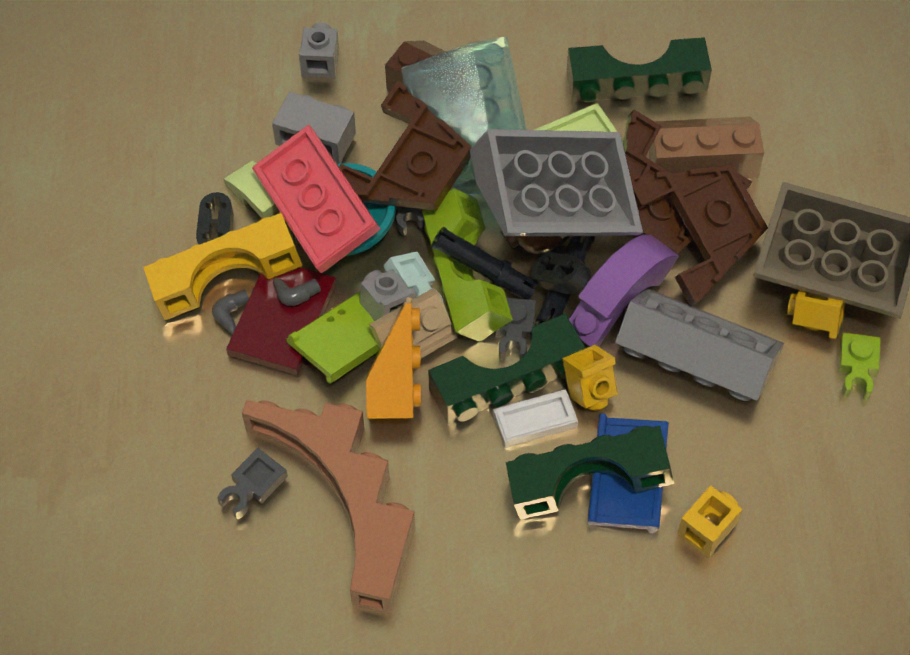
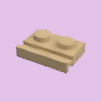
M432 288L412 300V308H420V331H413V346L421 347V358L456 339L457 335L451 328L450 324L452 323L438 291ZM402 306L369 324L379 349Z

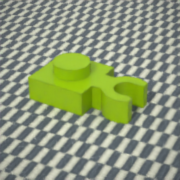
M842 333L838 372L848 373L842 386L844 396L849 397L852 385L857 384L864 389V399H869L874 388V382L871 377H876L879 371L881 337Z

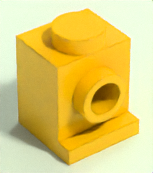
M799 290L798 294H791L787 314L793 316L792 324L804 326L814 331H830L829 338L836 339L843 322L846 303L841 300L826 298Z
M592 345L562 358L570 398L583 408L590 410L602 409L608 405L609 398L618 395L613 365L616 364L615 357L597 345Z
M710 485L681 518L677 534L706 557L710 558L717 546L737 525L743 509L739 507L735 498L724 491L719 492ZM709 520H713L714 522H716L717 526L714 525V524H713L712 522H710Z

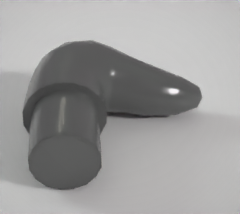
M273 279L280 302L287 306H296L306 302L311 296L321 291L315 279L303 285L299 284L294 288H290L282 279Z
M245 289L232 295L231 293L217 300L212 307L214 319L232 335L236 324L230 313L247 304L249 296Z

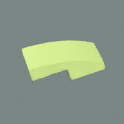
M251 161L225 177L224 183L244 205L249 204L263 219L272 216L279 210L252 169L256 162Z

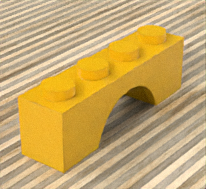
M282 213L271 217H265L241 229L227 232L223 236L203 244L194 245L190 249L170 257L161 258L152 264L144 266L143 269L154 301L164 320H168L200 307L201 296L207 284L217 275L235 268L253 269L269 280L301 267L302 263Z

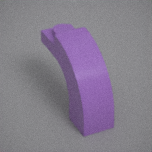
M652 235L638 236L617 250L594 274L578 296L582 300L569 320L580 339L589 346L597 345L599 347L629 302L644 289L650 286H660L679 255Z

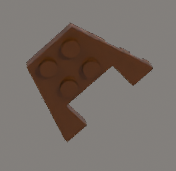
M397 81L381 104L384 114L409 125L374 177H370L343 164H340L339 168L362 202L436 211L470 160V149L472 146L442 119L439 120L431 113L427 105L419 98L416 99L402 82Z
M635 109L627 117L623 142L629 174L644 176L668 171L646 157L661 125ZM738 173L746 189L749 188L752 181ZM670 196L638 210L643 230L641 235L654 236L677 254L693 240Z
M733 165L689 169L687 172L670 173L669 171L656 172L654 175H630L638 210L670 196L705 259L704 262L674 277L690 307L699 302L713 285L726 274L730 267L768 229Z

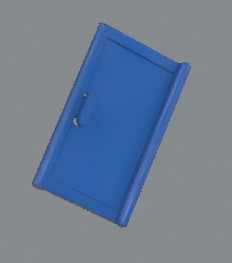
M601 413L599 414L597 437L601 435H611L614 437L630 433L632 429L639 426H660L665 447L667 448L669 423L667 421L608 418L606 414ZM593 473L588 525L648 529V532L655 533L660 527L663 487L635 493L626 481L616 475Z

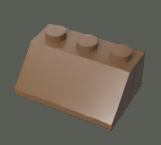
M751 117L654 121L661 125V128L649 149V157L651 161L669 172H687L689 169L733 165L737 173L745 178L759 177L764 148L760 125Z

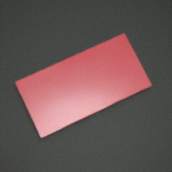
M309 124L252 167L315 268L321 274L381 230L317 133Z

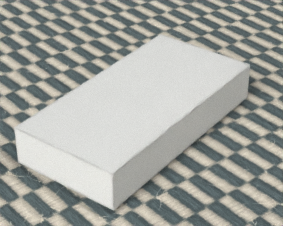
M566 389L493 409V416L505 448L578 428V420Z

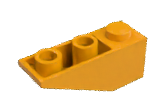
M406 297L367 374V419L413 418L414 407H421V384H414L413 369H421V347L413 346V331H420V308H412V297Z

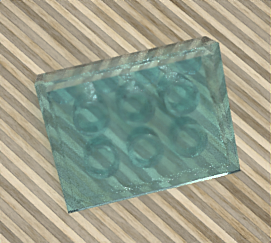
M507 36L472 42L401 68L404 85L408 88V91L416 99L419 98L423 101L431 113L439 120L442 119L472 147L487 129L527 130ZM471 158L450 190L455 188L468 195L481 194L476 184Z

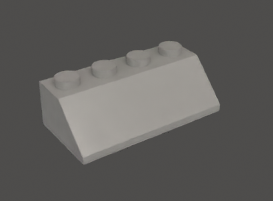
M648 288L644 289L629 302L615 341L616 344L624 346L623 350L632 356L644 358L646 355L659 361L658 365L666 370L673 372L683 370L694 375L693 379L706 386H715L717 384L727 388L730 395L744 401H750V399L758 400L784 345L781 341L693 306L690 307L688 304Z

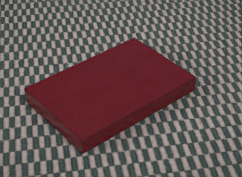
M300 267L269 280L260 273L226 348L227 355L298 376L305 357L289 345L286 338L293 332L299 331L324 315L336 287V277ZM273 279H282L290 288H294L299 284L303 285L315 279L321 291L311 296L306 302L296 306H287L280 302Z

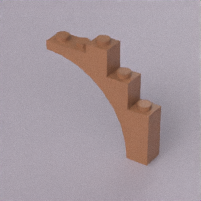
M246 400L242 411L246 431L273 439L299 453L323 474L339 495L350 518L355 537V565L350 586L352 605L391 614L415 531V513L399 503L390 502L386 505L382 504L390 478L388 460H384L379 455L371 452L357 454L365 429L363 411L357 410L349 404L340 403L333 405L325 403L321 416H317L307 409H296L294 411L281 408L270 401L253 402Z

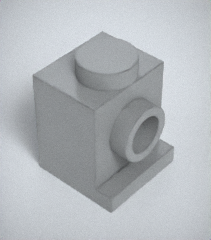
M316 23L312 28L303 27L301 50H299L302 77H336L339 51L337 29H332L325 23ZM310 60L327 61V63L310 62Z
M393 269L384 273L379 270L372 271L360 284V304L374 321L392 312L393 310H390V308L402 306L406 297H412V300L416 298L414 288H408Z

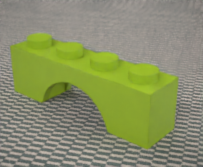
M455 188L448 192L436 211L422 210L426 224L425 231L431 245L434 240L437 241L434 238L443 226L473 245L476 244L478 238L485 230L477 199ZM432 248L434 252L433 260L439 270L443 285L442 292L447 299L451 313L450 321L456 333L480 342L513 320L503 288L481 279L476 280L470 268L441 251Z

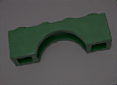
M705 37L671 40L667 51L660 58L646 64H629L619 61L611 56L603 45L568 48L567 75L572 102H593L603 99H628L642 96L659 97L667 94H695L708 91L712 69Z
M565 313L532 327L530 348L526 355L515 364L504 368L491 369L478 366L464 356H461L428 370L429 389L447 424L458 420L467 421L476 416L481 410L491 406H503L517 395L527 391L530 393L539 391L548 382L560 377L566 378L562 358L585 349V346Z
M639 426L632 429L630 433L614 437L611 435H601L588 443L576 446L564 444L550 452L538 455L526 453L519 455L515 460L506 462L513 502L520 520L559 511L561 499L567 488L577 479L592 473L616 475L626 481L635 493L674 484L660 426Z

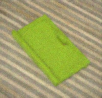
M360 291L286 338L289 345L326 375V380L330 384L380 350L369 326L374 320L360 304Z

